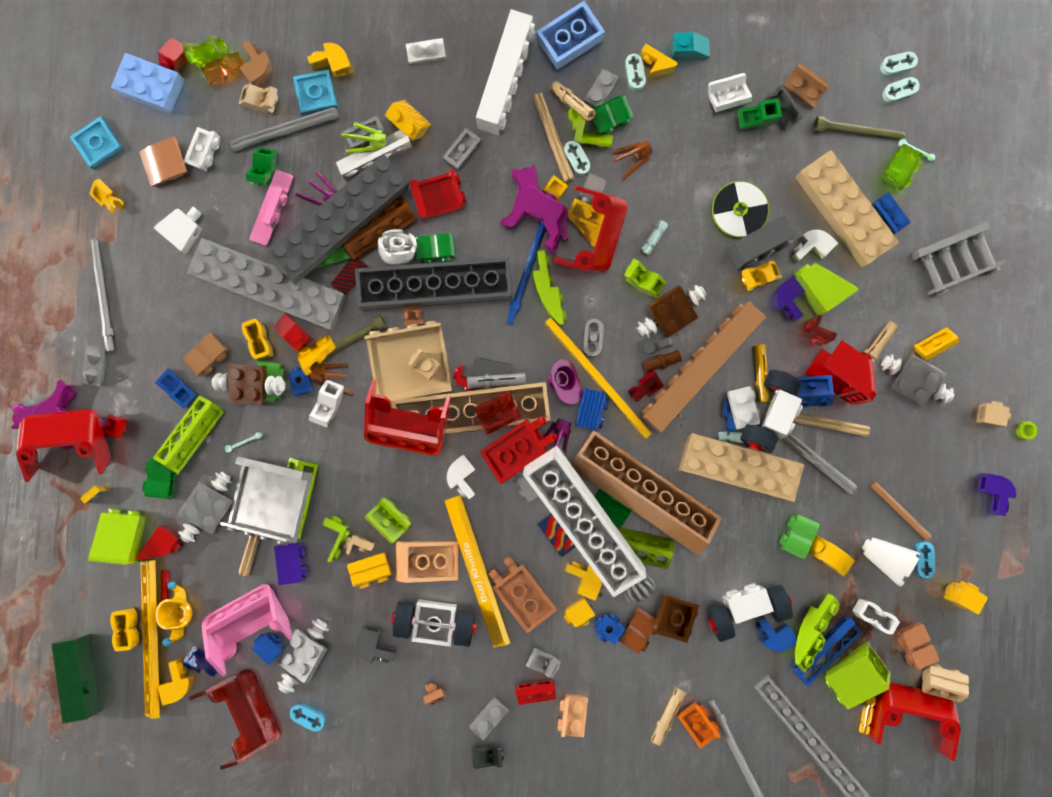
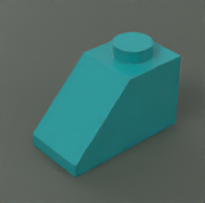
M694 32L674 33L671 40L672 60L709 58V38Z

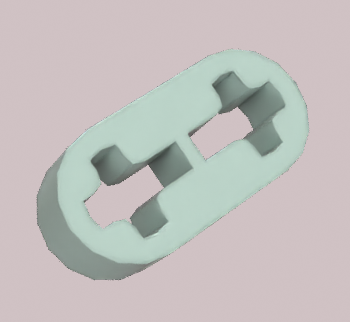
M913 52L888 56L881 63L880 70L887 76L907 72L916 66L918 58ZM906 58H907V60H909V61L911 60V61H912V62L910 63V65H909L907 62H906V63H901V62H903ZM888 62L890 65L896 64L892 69L886 67Z
M630 54L625 61L628 85L631 90L640 91L644 88L646 82L643 60L638 54ZM631 60H634L637 63L636 70H634L633 65L630 64ZM635 75H637L638 80L641 81L639 85H636V83L633 82L635 79Z
M908 77L889 84L883 90L882 96L886 102L894 103L914 95L920 85L916 78ZM907 85H909V86L912 85V86H913L912 89H910V88L905 89V90L903 89V88H905ZM890 89H891L892 92L898 90V92L894 95V97H893V95H889V94H888V92L890 91Z
M569 141L564 147L567 160L577 175L584 176L590 170V162L580 144L576 141ZM569 147L577 148V157L572 152L568 153ZM577 160H579L582 165L586 164L584 171L582 169H577L579 166Z

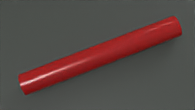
M168 570L161 571L160 603L163 600L169 599Z

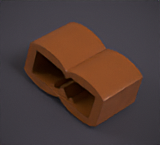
M638 607L618 641L638 654L641 651L644 652L650 643L647 641L650 635H655L652 629L656 618Z

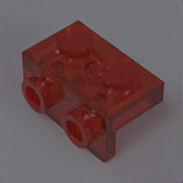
M819 314L809 319V321L806 320L802 331H804V338L812 340V344L822 346L834 341L837 333L819 327L822 315Z
M509 391L500 393L495 398L483 401L474 407L486 435L522 418Z

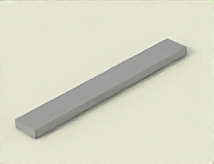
M768 674L753 686L845 797H871Z

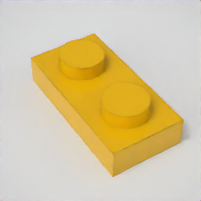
M946 327L914 345V348L923 359L928 361L958 344L959 337Z

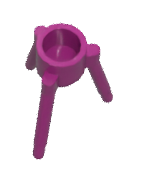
M316 172V175L331 191H325L312 180H309V184L324 194L323 200L326 202L338 191L320 172ZM295 193L297 197L321 206L324 203L309 196Z
M558 418L556 423L552 422L543 438L554 430L558 440L555 441L553 448L559 445L561 437H563L562 450L566 454L569 435L572 431L570 429L571 423Z

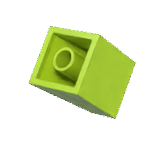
M817 263L812 266L806 264L794 273L795 278L805 290L801 294L817 317L830 311L859 290L855 285Z
M109 509L108 512H102L88 561L124 565L141 562V560L136 559V556L143 547L146 516L140 515V511H128V514L121 513L120 509Z
M867 641L828 668L825 681L828 687L833 688L836 692L840 704H844L849 710L888 690L891 673Z

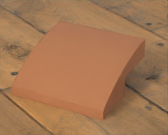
M176 137L162 140L139 151L151 187H158L168 180H176L187 173Z

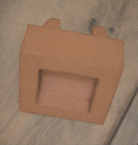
M422 305L403 307L405 327L411 324L424 325Z
M430 683L425 686L428 695L423 697L426 705L431 707L447 699L445 691L442 689L437 690L435 684Z

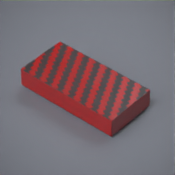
M351 258L330 285L347 296L356 285L355 269L369 268V266L359 258L355 260Z

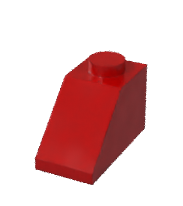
M286 313L273 326L275 331L298 352L313 341V338Z
M158 526L136 556V559L143 560L167 556L172 553L175 554L182 546L180 544L182 540L178 534L167 526Z

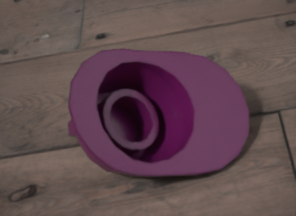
M566 359L556 361L549 373V384L562 402L575 404L582 397V386L576 368Z

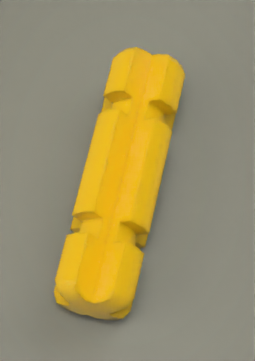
M872 697L864 702L866 705L863 706L862 724L859 726V732L869 735L871 733L872 727H870V724L873 723L874 706L877 703L876 697Z

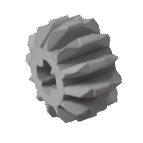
M646 574L645 579L622 593L631 604H639L654 592L655 585L651 577Z

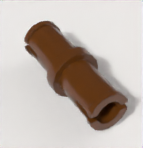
M679 350L665 355H657V358L642 362V367L647 374L651 370L665 369L668 365L681 362L682 357Z

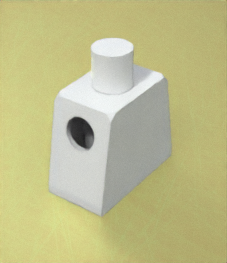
M194 206L187 214L177 208L159 222L154 229L187 255L202 231V228L195 223L202 213Z

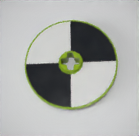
M737 181L725 185L716 194L712 203V216L715 224L723 233L735 238H743L762 228L769 215V204L765 194L761 189L749 182ZM739 205L745 209L742 214H740V211H736Z

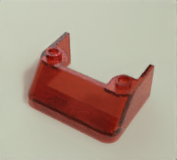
M251 669L239 671L189 696V699L193 700L207 694L213 703H220L225 700L238 728L240 736L232 742V751L235 757L221 765V770L239 765L280 738L281 731L260 683Z

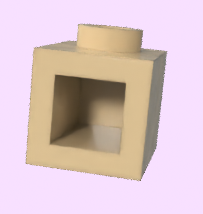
M991 401V404H979L976 423L995 427H1007L1011 418L1009 413L1010 407H1005L1003 403Z

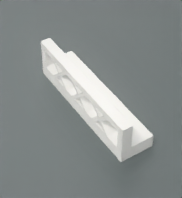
M399 130L386 137L384 148L378 151L353 153L337 161L336 164L346 181L361 173L382 154L390 159L412 148L408 136Z

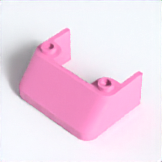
M263 584L215 610L202 621L206 660L222 677L226 676L224 661L235 655L237 642L269 625L273 631L281 630L288 640L292 639L289 619L274 590L268 584Z

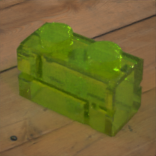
M906 144L901 145L881 178V182L890 185L898 191L903 190L905 187L908 188L914 180L911 177L914 171L917 172L923 164L921 161L923 153L914 150Z

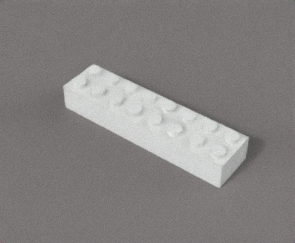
M555 446L524 467L523 476L613 597L646 578V567L558 446Z

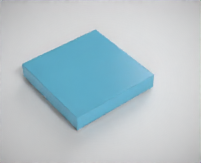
M329 69L293 77L301 115L338 107Z
M101 116L69 137L91 169L124 149Z

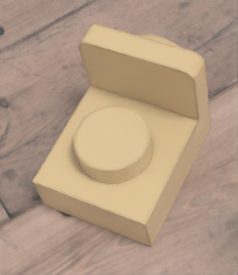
M420 349L411 355L410 362L408 363L409 366L430 381L442 366Z
M355 534L352 538L348 537L344 548L347 549L346 554L348 555L352 554L355 545L358 546V550L368 553V551L374 550L377 542Z

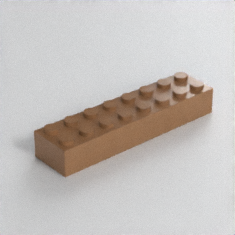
M750 301L746 304L741 303L731 312L733 317H728L718 327L720 331L718 333L715 331L705 341L707 345L705 347L702 346L692 355L694 357L693 361L689 360L680 368L682 373L673 376L667 383L669 387L666 390L664 388L660 390L654 397L656 401L653 404H648L641 411L643 414L641 419L656 433H661L766 318Z
M594 430L571 462V466L579 475L697 555L710 544L722 519L721 516Z

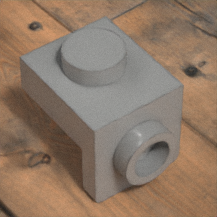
M534 648L526 666L553 679L559 670L561 661L552 654Z

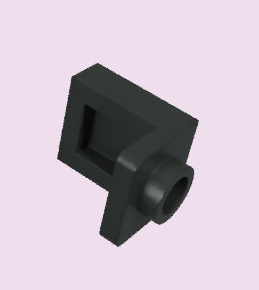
M495 744L473 747V768L502 767L504 754L501 747Z

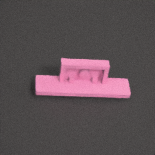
M279 170L275 171L249 239L251 241L268 246L274 228L280 220L281 210L287 202V195L294 179L292 175Z

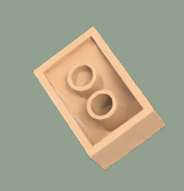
M397 541L395 580L403 583L458 580V541Z

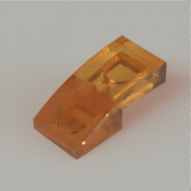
M235 52L204 65L202 70L209 85L227 81L229 76L243 73L240 67L244 65V62L239 52Z

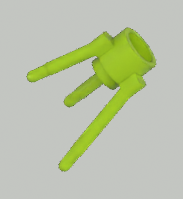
M354 122V126L373 134L370 137L346 133L341 134L342 137L370 141L369 145L373 146L347 149L346 153L378 151L385 147L386 134H382L381 130H375Z

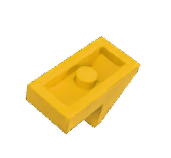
M645 44L641 50L640 56L642 60L649 65H654L648 78L674 73L678 64L676 61L648 44Z

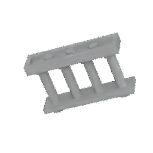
M988 221L911 253L913 260L921 258L925 262L936 288L928 291L929 295L936 293L939 296L948 292L947 288L987 271L989 274L1001 270L999 266L1006 264L1005 260L995 263L986 243L984 231L990 229ZM970 237L977 240L988 267L979 271L966 244L968 242L967 239ZM956 244V247L959 246L971 273L962 278L949 252V246ZM936 251L942 254L953 279L952 282L943 285L931 258L933 257L932 253Z

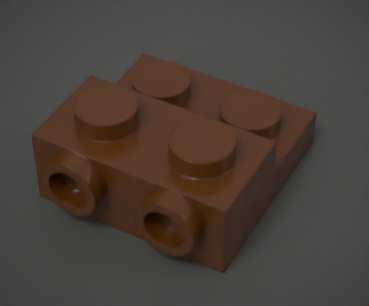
M664 594L652 632L688 643L700 605Z

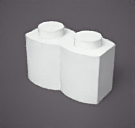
M859 599L852 610L858 618L869 622L874 628L887 634H893L900 623L894 615L881 610L878 605L864 599Z

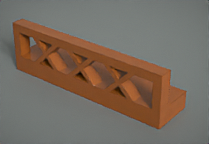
M401 196L343 245L353 260L377 246L378 239L382 237V233L392 229L401 230L417 220V217L409 204Z

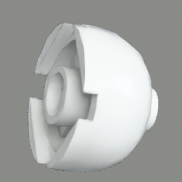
M400 229L385 231L382 233V237L378 239L379 255L389 265H406L415 255L416 239L412 234H404L403 230Z

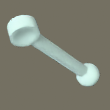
M901 139L898 143L900 147L905 146L927 157L929 161L935 160L934 154H928L908 144L905 139Z
M257 432L255 436L243 440L239 443H236L232 446L226 445L225 451L230 453L233 451L234 448H237L255 439L260 440L262 438V434L260 432Z

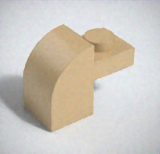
M249 83L243 86L239 105L255 111L273 113L278 100L277 89L271 86L262 89Z

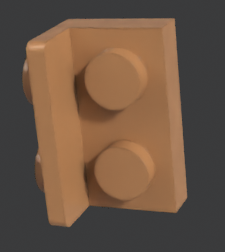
M799 63L783 86L790 94L812 109L830 85L827 84L823 77L815 75L808 66Z

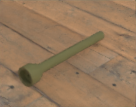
M817 116L814 123V131L819 132L833 129L903 139L905 137V133L902 131L832 122L826 119L825 116Z
M381 315L375 316L370 321L371 324L335 343L336 348L326 357L369 334V332L374 330L382 331L387 328Z

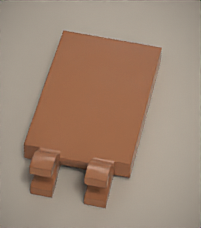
M509 555L503 560L509 568L507 572L500 576L495 567L488 571V574L496 583L492 586L494 592L525 632L529 633L558 609L523 563L517 566Z

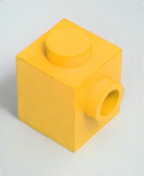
M584 597L564 609L566 612L564 618L569 625L573 624L575 628L586 626L590 623L589 619L595 616Z

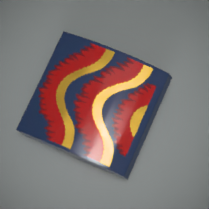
M552 513L537 524L561 558L576 547Z

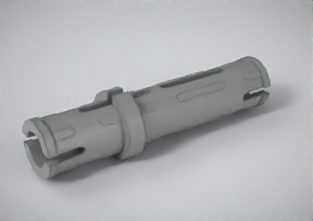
M525 373L490 376L489 374H484V376L467 377L468 389L526 385Z

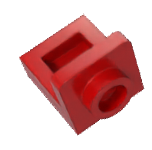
M461 364L459 368H455L453 379H456L455 384L463 386V389L467 391L478 390V388L468 389L467 377L462 376L465 365Z

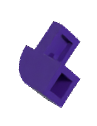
M795 276L781 284L775 290L772 299L775 311L783 308L786 318L793 322L804 316L793 301V299L805 292Z
M980 475L978 492L993 495L990 514L1006 516V512L1009 510L1008 498H1016V489L1013 483L999 475Z

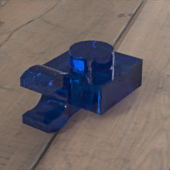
M195 646L192 647L183 660L182 665L199 674L202 669L211 677H215L218 672L206 660L205 651Z

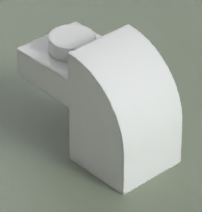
M808 231L799 238L802 243L793 250L795 254L791 258L797 263L811 251L821 260L838 242L825 231Z
M326 380L318 393V400L309 415V421L327 427L338 411L344 386Z
M464 454L450 465L447 472V482L451 489L458 485L459 488L457 490L461 496L471 499L476 493L464 479L476 469Z

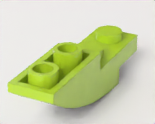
M545 250L537 251L539 270L532 271L537 294L548 315L559 327H563L564 322L567 321L566 312L561 309V303H564L563 292H559L558 287L550 288V285H554L553 276L548 274L547 268L551 266L550 257L545 254Z
M829 593L818 609L813 606L810 607L798 633L795 663L803 672L812 666L815 656L823 649L826 640L822 632L828 628L829 621L839 611L840 603L835 596Z

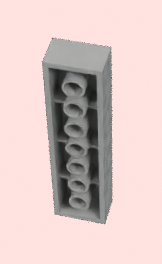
M203 238L199 242L187 274L194 278L334 332L347 300L345 294L302 278L297 284L293 285L277 267Z

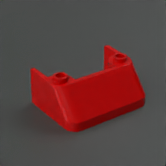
M574 184L573 188L575 190L594 195L592 208L595 212L603 214L604 218L594 252L580 251L576 255L575 260L554 255L553 260L556 263L581 270L606 272L612 263L628 205L622 198Z
M841 340L832 355L822 348L805 372L809 377L832 375L834 394L850 405L870 403L877 396L872 357L865 352H859L843 340Z
M372 380L365 400L364 439L371 444L431 456L439 455L444 441L451 395L446 396L444 407H432L429 415L391 408V401L386 396L376 394L377 381Z
M92 409L25 416L19 424L16 456L25 482H29L40 468L36 449L73 445L75 452L80 457H93L98 474H103L112 459L98 413Z
M890 682L888 690L875 696L877 703L874 706L873 723L870 724V727H872L871 733L867 737L876 744L881 745L884 726L899 725L902 721L903 713L941 721L940 732L943 735L940 753L948 759L955 761L961 733L955 701L923 693L922 688Z

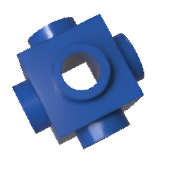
M604 613L603 617L600 615L594 623V626H596L594 629L597 633L596 637L605 643L608 640L614 645L626 628L619 623L621 619L612 613L610 615Z

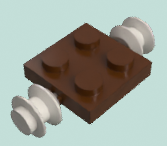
M678 285L647 305L654 319L645 317V323L638 322L639 327L637 329L641 336L650 338L649 333L654 332L656 334V326H658L663 336L668 338L696 320L698 316L691 304L698 306L699 300L706 301L705 296H707L704 288L694 285L695 290L690 291L688 289L686 296L682 287Z
M229 364V373L223 375L217 373L212 379V386L216 392H228V403L263 405L266 404V393L268 395L275 393V395L279 396L285 390V382L281 376L276 378L268 376L266 379L267 366Z

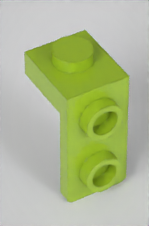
M580 114L578 119L574 118L572 130H576L574 141L581 144H594L603 148L612 146L613 135L584 130L585 118Z
M333 515L332 518H325L323 523L324 526L340 533L327 560L329 563H332L334 559L338 560L342 552L340 549L342 542L346 543L350 535L348 531L350 526L343 524L341 518Z

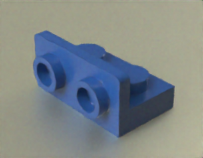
M889 192L871 204L893 235L911 223Z
M832 375L796 377L802 382L797 397L802 399L800 405L803 408L833 405Z

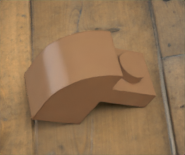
M246 40L242 43V46L251 57V60L241 66L240 69L252 85L259 87L270 77L272 63L265 51L261 53L255 44L251 45Z

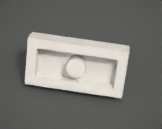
M443 38L406 44L409 65L446 59Z

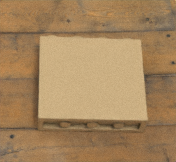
M428 321L425 322L424 326L411 324L406 326L407 329L399 330V327L387 329L388 332L372 331L369 332L368 336H364L367 341L373 380L377 381L376 394L384 395L390 401L453 392L441 323ZM418 349L442 365L431 381L408 365L411 355L417 352Z

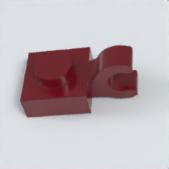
M651 370L638 381L640 386L632 387L628 393L638 402L644 395L652 396L664 384L657 373Z

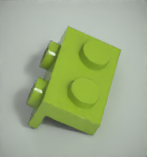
M385 497L364 517L391 544L411 525L407 515L400 513L396 509L395 504Z

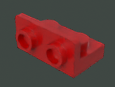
M554 679L515 685L518 705L556 699Z

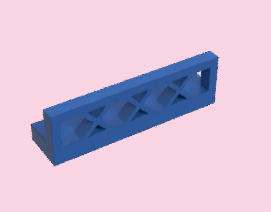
M845 615L823 636L826 640L825 645L814 658L811 666V677L807 680L803 677L810 668H807L805 672L801 671L796 664L791 668L807 687L863 633L850 617ZM851 628L855 630V633L850 638L844 637ZM840 640V648L837 651H830V648ZM826 654V662L823 665L816 664Z

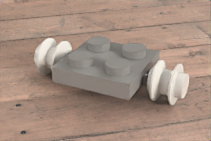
M893 354L885 356L882 360V371L888 369L890 370V375L898 373L891 382L890 387L924 406L932 394L935 401L939 398L942 400V405L950 403L954 398L953 388L947 390L945 383L939 385L946 376V373L919 357L911 354L903 366H901V358L894 360Z
M222 471L220 474L215 473L217 479L211 480L213 488L198 481L178 513V516L191 522L183 524L185 527L184 531H178L181 540L187 543L195 542L194 535L200 534L198 527L213 534L233 502L232 499L220 493V491H228L227 483H233L230 480L231 476Z
M317 619V621L312 620L314 626L307 629L309 635L300 629H295L292 639L289 640L277 661V664L289 672L283 673L281 675L283 681L277 682L280 691L286 694L294 692L293 685L299 684L298 679L304 684L310 682L328 650L316 641L317 639H324L323 632L329 631L326 622Z

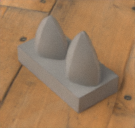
M86 346L81 384L102 386L108 353L106 348Z

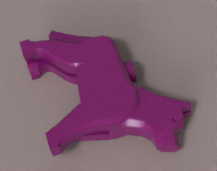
M534 164L531 168L525 167L521 170L514 168L512 179L518 183L519 191L512 213L500 221V226L506 229L513 228L525 217L543 222L549 235V239L545 241L544 245L548 247L547 250L556 254L560 238L564 242L568 241L567 208L563 203L557 201L556 196L553 194L541 192Z
M58 380L53 394L38 405L29 408L21 403L12 405L10 408L13 411L12 421L14 424L11 428L19 429L20 422L28 415L66 411L65 407L76 396L77 391L63 380ZM100 419L102 428L104 429L105 422L102 419ZM59 446V448H62L64 450L73 449L74 446Z

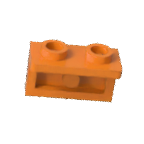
M693 702L676 716L701 749L713 739L721 738L718 733L720 728L714 720L709 721L706 717L709 713L702 704L699 706L696 702Z

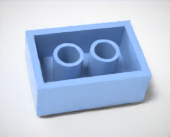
M585 1L536 31V40L555 69L558 70L602 42L605 31Z
M125 53L111 88L122 97L171 114L185 80L178 72Z

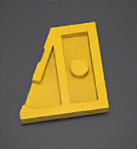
M574 198L568 212V218L588 242L595 247L604 215L595 212L592 205Z
M329 334L318 338L314 344L303 348L297 354L301 368L306 376L311 373L309 368L315 362L320 364L336 348Z

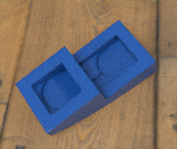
M169 368L155 382L183 409L197 395Z

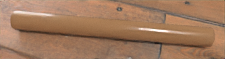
M876 481L870 485L925 540L931 538L932 535Z

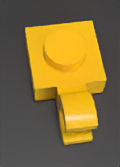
M100 179L93 182L89 194L102 207L106 205L111 212L115 211L116 206L119 209L123 207V201L112 197L113 191Z

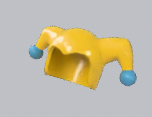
M173 581L168 583V589L174 591L173 599L163 600L158 605L155 613L158 625L172 632L169 638L163 639L162 644L165 647L183 638L185 626L189 624L193 615L192 608L187 602L185 589L177 586Z

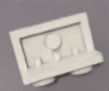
M745 73L709 83L708 97L715 112L752 102V95L746 85Z
M197 127L184 163L207 172L208 167H211L213 163V154L220 146V136L214 131L209 132Z
M751 386L727 392L736 429L744 428L747 424H760L761 414L759 409L756 408V395L751 390Z

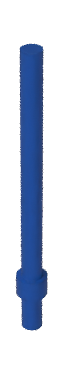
M543 222L539 224L514 300H511L509 306L510 312L506 323L509 325H513L517 312H520L522 306L521 300L546 230Z

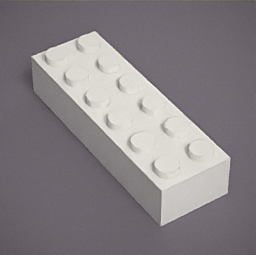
M510 10L476 115L477 129L499 136L500 130L504 131L507 122L506 112L510 113L512 95H515L517 92L518 77L521 78L523 62L527 60L529 54V43L533 42L535 35V24H533V16Z

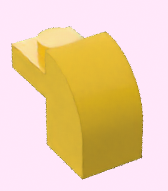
M324 43L325 51H316L307 57L312 70L330 65L335 78L353 73L345 51L337 44Z
M768 261L755 268L741 271L742 281L748 291L782 278L775 261Z
M818 535L812 541L808 552L843 577H845L855 562L846 552Z
M573 561L572 564L568 562L565 571L582 578L577 593L596 601L601 589L602 582L589 563L585 570L583 569L584 565Z
M182 658L168 663L172 680L158 686L162 705L180 700L191 691L194 685V675L186 676L187 666L182 661Z

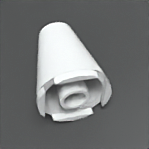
M876 538L867 539L861 548L864 550L863 554L900 587L905 583L903 581L904 577L910 576L919 560L917 557L920 556V553Z

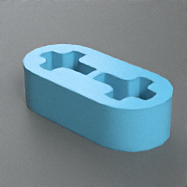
M918 542L914 547V551L920 553V556L917 557L919 560L915 565V573L921 578L928 579L935 574V550L929 542ZM924 546L928 548V552H925V559L924 553L920 552V549H923ZM924 566L929 568V571H926V573L921 572V568H924Z
M297 703L290 710L291 719L311 731H320L326 723V718L321 712L306 704ZM301 708L302 714L306 715L307 717L303 715L297 717V712L295 710ZM309 717L312 719L318 717L321 725L314 726V721L309 719Z

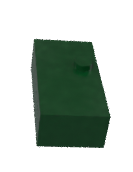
M91 635L70 637L52 643L62 723L86 720L101 712Z

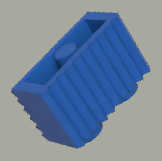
M587 388L584 389L575 426L596 432L598 428L602 429L605 419L601 417L603 409L607 410L610 400L606 398V393Z

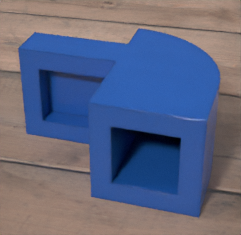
M761 615L755 618L758 623L755 625L761 635L765 634L759 641L770 650L783 652L796 645L797 637L789 625L784 623L773 630L764 616Z

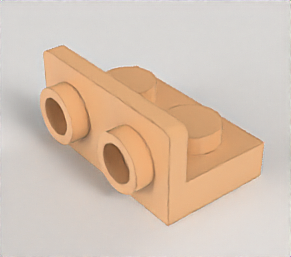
M565 694L564 700H560L559 711L563 712L562 719H558L557 731H561V737L565 738V735L584 737L588 697Z

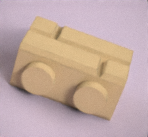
M932 664L922 673L923 693L960 703L969 695V676L961 674L959 670H947L938 664Z

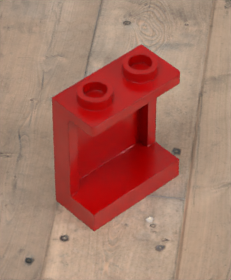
M450 169L449 173L419 182L416 179L409 181L421 221L465 209L463 203L467 202L464 191L460 192L458 185L461 184L458 173L454 174L453 169Z

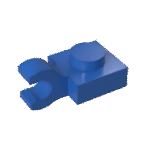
M724 397L722 417H727L726 431L734 432L736 431L730 403L728 397Z

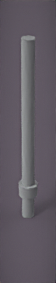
M93 239L90 242L103 326L101 333L105 340L106 352H113L112 337L114 332L110 325L98 239Z
M714 699L708 701L707 703L714 715L713 720L719 725L754 796L763 797L726 724L727 719L723 712H720Z

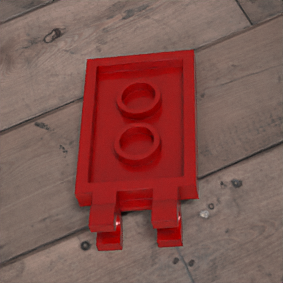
M544 416L537 418L532 423L528 419L523 421L480 451L500 484L548 452L546 447L558 440L555 433L549 434L545 438L540 434L538 429L548 423Z

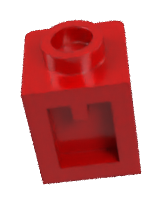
M109 414L103 430L104 433L121 439L126 430L127 419Z

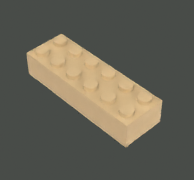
M832 150L808 165L795 176L796 180L861 268L899 243Z
M690 433L687 437L679 471L795 502L804 464Z

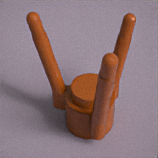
M647 140L612 151V154H617L633 149L614 158V162L633 154L637 159L641 158L621 177L622 180L634 172L642 163L649 160L648 155L652 154V148Z
M319 364L318 366H312L310 380L316 381V385L323 386L324 381L328 377L345 378V374L328 372V369L348 367L349 364ZM343 390V394L345 395H354L353 393L347 390Z

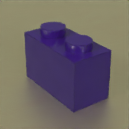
M301 542L274 546L278 585L305 581L308 571L307 566L303 563L305 548L301 546Z

